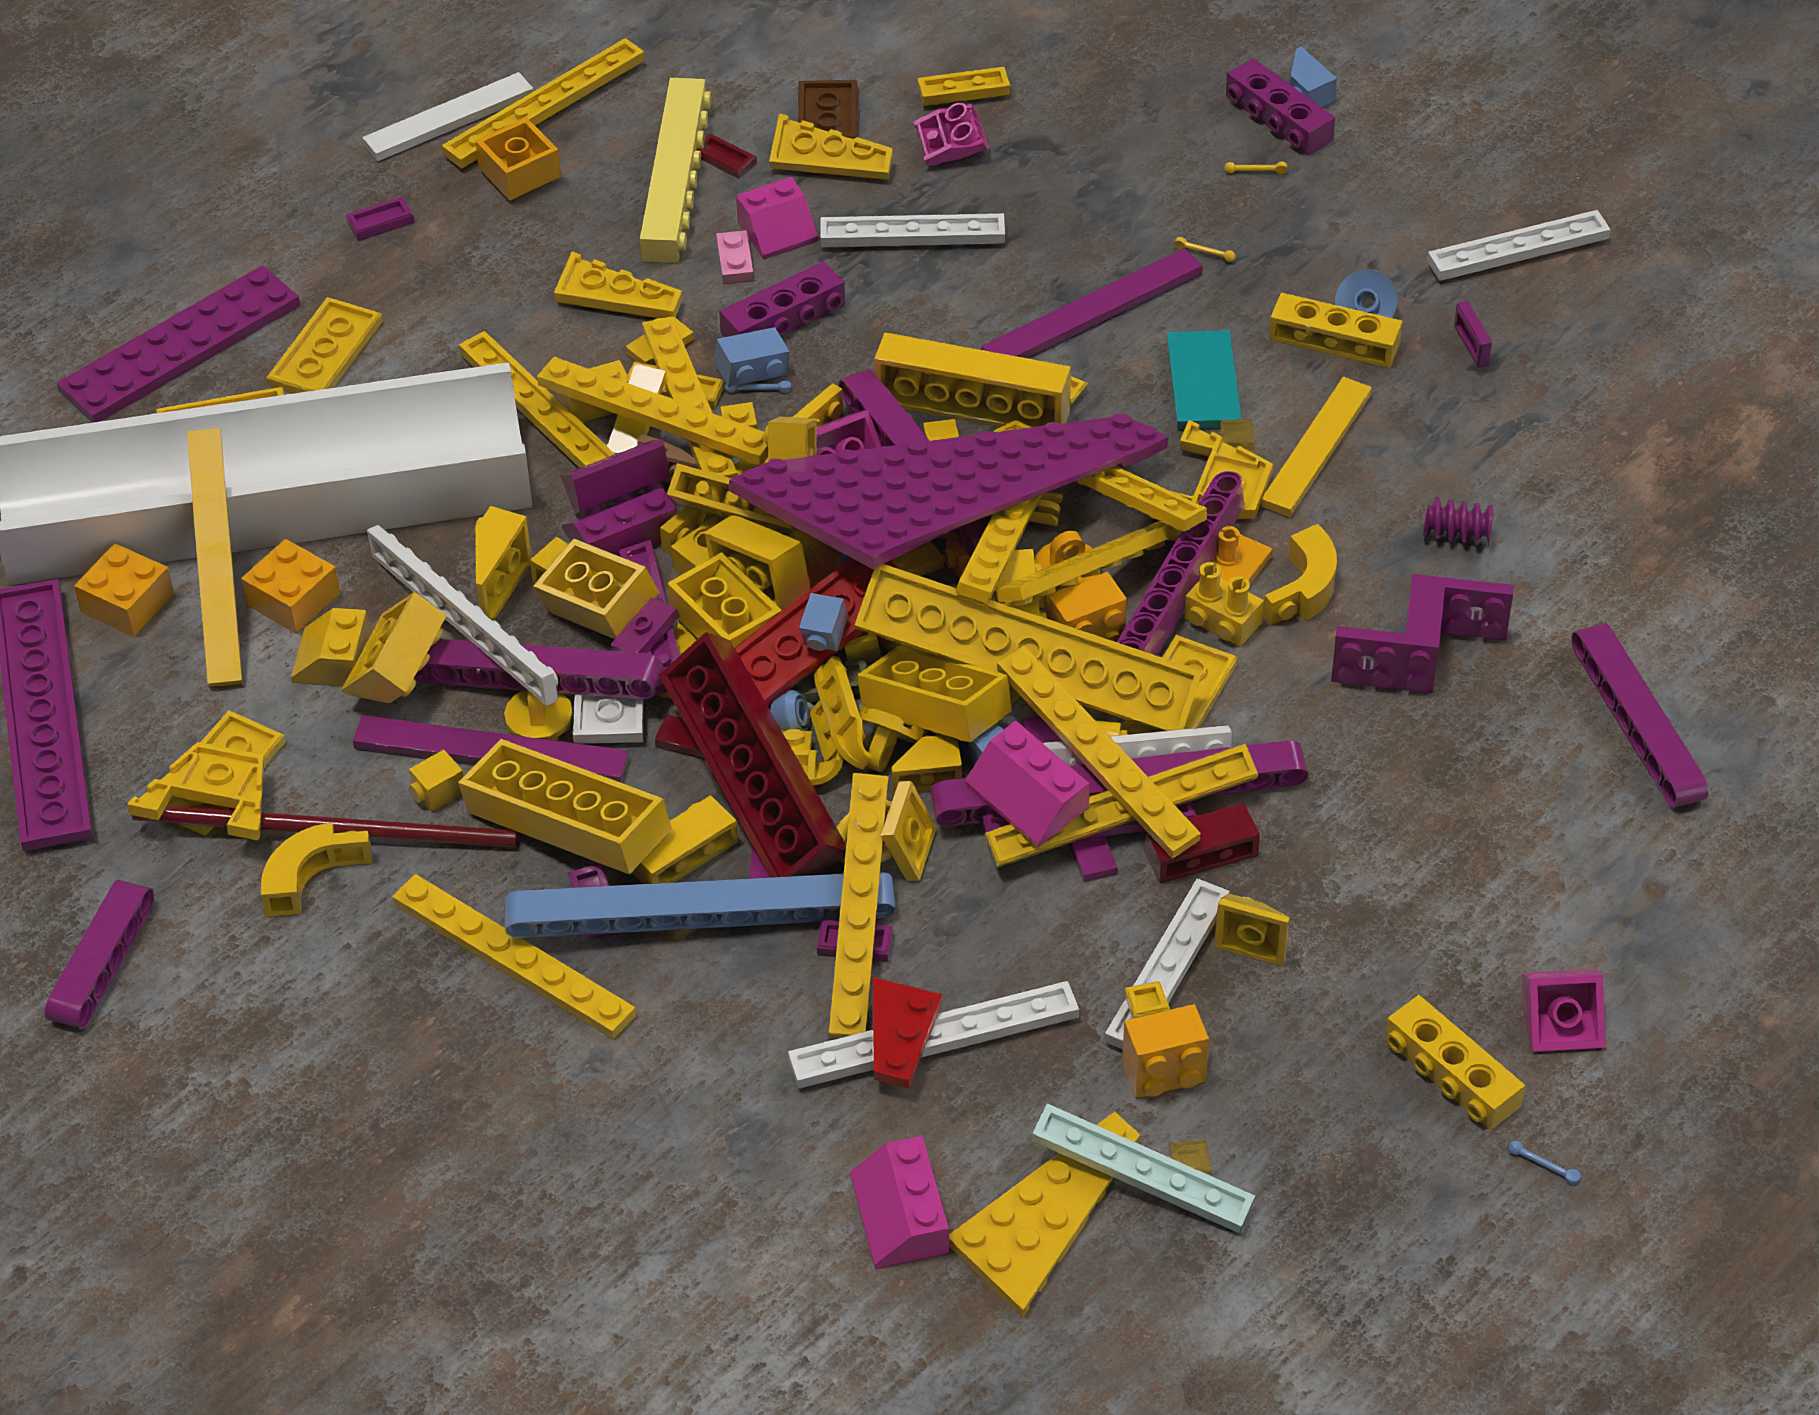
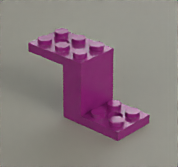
M1412 574L1405 634L1337 626L1331 681L1433 693L1440 633L1506 640L1514 585ZM1471 607H1479V608H1482L1483 610L1475 611V610H1471L1470 608H1471ZM1362 656H1371L1374 659H1364Z

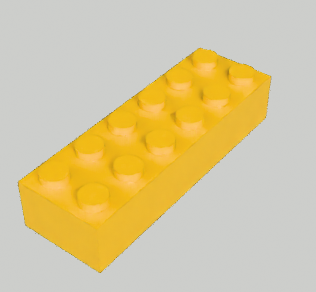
M886 332L874 358L875 375L905 410L1002 427L1014 420L1030 427L1045 426L1051 422L1062 424L1067 422L1070 413L1071 366Z
M500 739L458 782L468 813L627 874H631L672 830L663 798Z

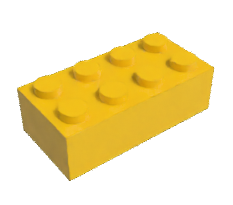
M902 645L897 646L857 675L862 707L887 712L902 718L901 720L905 721L906 725L912 726L916 724L933 733L951 736L964 742L975 740L1012 711L1008 675L948 660Z

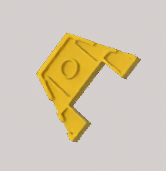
M1188 420L1180 440V450L1209 456L1194 496L1177 492L1173 493L1198 504L1212 479L1217 474L1224 471H1233L1241 477L1245 501L1244 508L1237 519H1255L1261 504V498L1273 473V463L1241 446L1234 448L1222 441V436L1214 432L1209 435L1199 429V424Z
M197 742L169 766L170 772L161 780L154 779L146 786L147 792L140 798L134 796L127 804L129 815L159 820L172 796L220 805L224 808H234L235 810L227 823L228 835L259 840L264 778L263 754Z

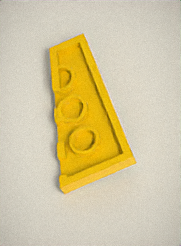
M779 113L769 164L770 169L889 180L893 148L858 137L853 140L842 136V132L832 129L829 132L815 128L813 123L804 120L801 123L789 120V116Z
M573 251L554 291L555 302L654 318L670 316L676 318L683 300L682 290L648 278L641 281L634 278L633 274L629 271L621 269L620 272H616L606 268V263L595 259L592 263L582 259L581 254Z

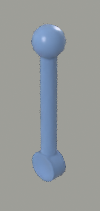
M782 381L779 384H741L737 386L731 385L730 387L726 384L725 390L730 394L735 393L736 390H779L781 393H789L791 391V383L789 381Z
M1515 1140L1509 1143L1508 1150L1512 1155L1520 1154L1565 1177V1182L1568 1185L1575 1186L1579 1183L1581 1177L1579 1171L1575 1169L1567 1171L1526 1150L1519 1141Z

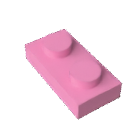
M747 230L716 233L723 284L754 281Z

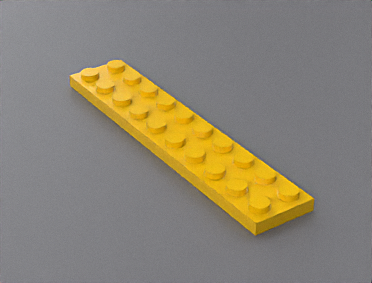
M885 564L874 568L854 628L948 660L978 666L998 672L997 663L1025 645L1079 704L1161 732L1184 729L1203 671L992 600L987 604L956 593L957 588Z

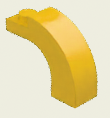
M1315 524L1290 536L1288 559L1302 573V576L1296 581L1265 595L1263 618L1270 626L1282 620H1288L1297 613L1305 621H1308L1319 614L1332 597L1335 586L1337 554L1332 540L1319 524Z
M326 823L302 830L285 840L272 853L262 874L261 898L266 917L301 914L303 888L307 881L316 873L337 866L372 864V849L368 831L335 833L333 823Z

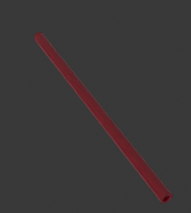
M167 805L159 820L132 815V820L227 827V823L234 810ZM261 812L260 830L300 832L313 826L333 823L335 833L368 831L369 838L516 848L518 832L515 830Z

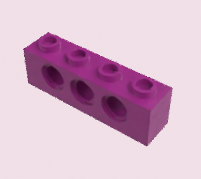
M1254 58L1227 73L1226 97L1307 156L1334 140L1336 117Z
M824 261L719 310L721 334L724 337L775 327L779 335L782 336L844 306L845 282Z

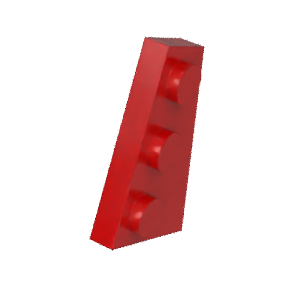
M873 977L874 1080L910 1088L940 1011L942 994Z

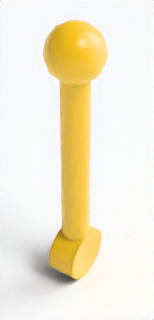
M1228 162L1225 164L1224 170L1228 174H1232L1235 171H1276V173L1282 175L1288 171V166L1285 162H1278L1276 165H1235L1233 162Z
M1177 237L1174 241V247L1178 250L1188 248L1222 257L1227 262H1233L1236 258L1232 250L1224 252L1189 243L1183 237Z

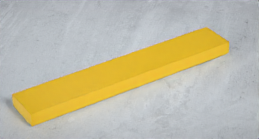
M1342 377L1261 498V507L1287 517L1292 516L1372 393L1371 386Z

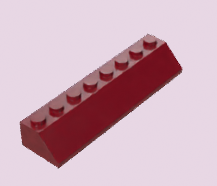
M705 632L659 674V677L770 878L826 874L845 857L846 843L732 642L723 637Z

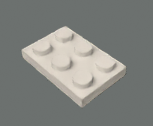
M575 694L574 743L643 742L644 699Z

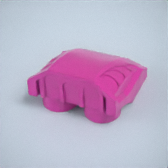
M955 103L948 109H938L913 122L921 140L925 154L923 158L927 165H937L941 162L958 160L980 151H987L990 148L983 125L972 104Z

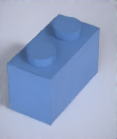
M774 327L717 339L714 364L728 387L732 385L737 386L787 375L790 351Z

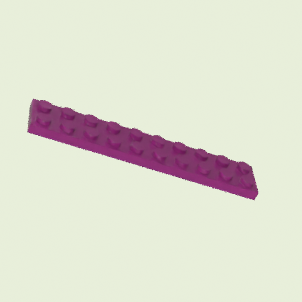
M59 579L0 589V668L23 851L92 839V824Z

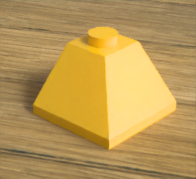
M1227 894L1219 899L1217 906L1215 948L1283 967L1286 960L1290 917L1249 897Z

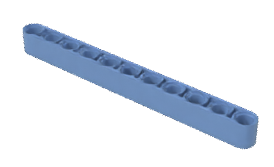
M880 872L876 919L889 917L896 911L893 878L890 874ZM843 874L514 891L504 897L505 932L512 937L526 938L821 922L822 920L839 921Z

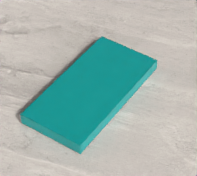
M1230 330L1167 332V349L1177 430L1185 429L1188 420L1199 424V429L1241 427L1242 419Z

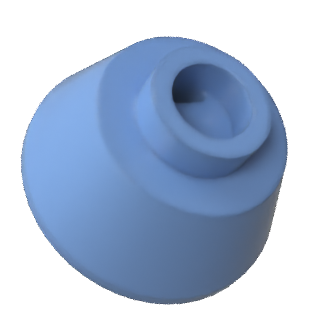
M790 690L776 698L772 702L771 707H769L782 731L785 732L789 729L806 731L810 722L808 704L805 697L797 691Z

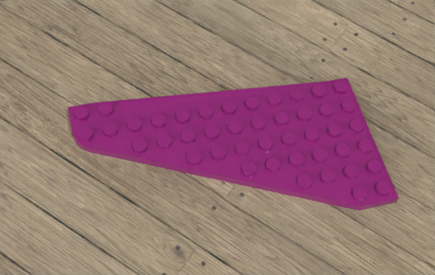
M1115 414L1107 418L1062 424L1051 422L1045 426L993 433L982 431L977 433V435L924 442L913 440L908 444L856 451L845 449L838 453L795 459H771L756 468L747 470L729 479V492L874 569L957 527L1117 465L1124 468L1147 459L1167 449L1169 437L1156 431L1151 426H1146L1132 420L1127 414Z

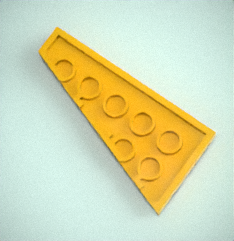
M1115 1111L1097 1124V1126L1135 1143H1140V1134ZM1058 1153L949 1234V1247L1024 1318L1030 1309V1303L1036 1294L1042 1291L1047 1283L1048 1276L1056 1264L1062 1261L1089 1220V1214L1105 1196L1106 1189L1114 1177Z

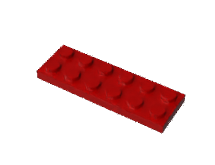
M850 558L735 647L767 706L863 632L854 628L874 569ZM891 560L884 563L885 565L899 569ZM811 593L844 599L849 617L837 651L829 649L818 651L804 644L799 626Z

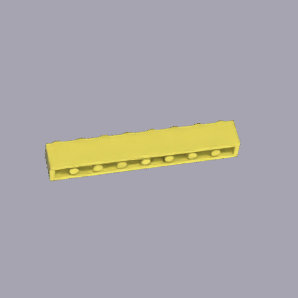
M670 78L640 235L642 262L679 263L680 251H686L687 235L684 230H689L690 212H688V209L693 210L694 192L691 189L697 188V171L695 169H700L701 151H697V149L704 148L705 136L702 129H707L708 112L705 110L711 108V91H706L705 79Z

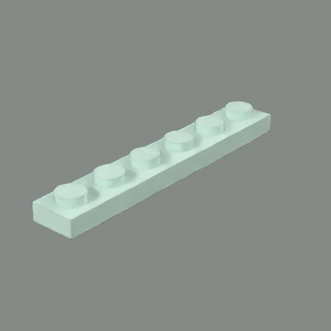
M1050 1104L1046 1105L1032 1133L1031 1141L1237 1233L1240 1232L1255 1198L1253 1194Z

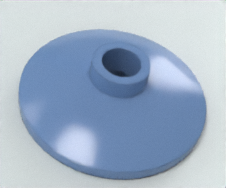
M1360 270L1350 274L1341 282L1336 292L1335 305L1393 318L1398 306V295L1392 281L1383 273L1375 270ZM1366 298L1373 300V305L1370 308L1362 306V302Z

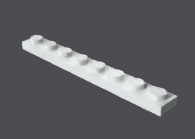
M1068 981L938 1013L922 1057L1079 1018V1008ZM873 1030L788 1051V1061L798 1089L874 1070Z

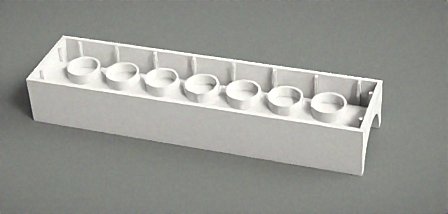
M509 362L0 436V555L9 586L85 575L114 543L158 563L197 558L187 431L221 429L232 552L278 546L285 538L293 543L366 533L368 529L376 525L386 530L485 515L490 506L507 511L533 508L526 451L521 441Z

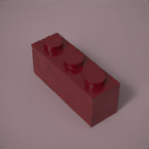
M1244 803L1226 806L1203 815L1188 817L1187 819L1201 833L1200 841L1173 859L1145 831L1144 853L1160 884L1257 857L1259 853L1260 833Z

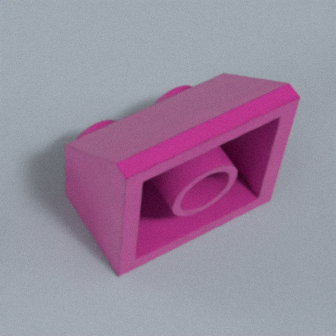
M792 177L736 195L738 224L743 231L747 230L749 240L763 260L819 241L805 195Z
M1595 969L1522 973L1523 1011L1532 1052L1606 1048L1603 975Z

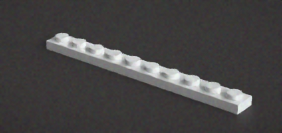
M379 525L367 530L371 554L376 561L410 590L416 592L446 614L445 620L547 706L558 701L556 690L558 678L551 667H546L540 662L532 651L528 652L519 644L514 636H509L496 621L489 619L479 606H474L461 591H456L443 576L440 577L432 571L430 566L426 562L419 560L410 548H405L400 544L393 534H388Z

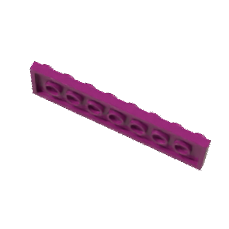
M262 265L58 381V391L92 423L100 422L300 306L299 296Z

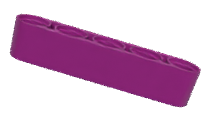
M116 880L113 883L48 997L45 1006V1017L47 1020L79 1029L87 1026L152 909L154 902L153 888L122 880Z

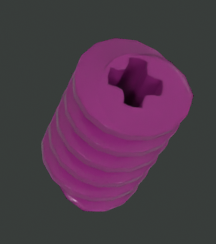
M1436 497L1432 505H1427L1423 537H1427L1431 529H1434L1436 539H1441L1443 533L1447 531L1449 541H1454L1457 534L1460 533L1462 543H1467L1470 536L1473 535L1475 545H1480L1485 536L1489 546L1494 516L1493 505H1488L1485 512L1481 513L1479 503H1475L1472 510L1468 511L1466 501H1462L1458 509H1455L1453 499H1449L1445 507H1442L1440 497Z

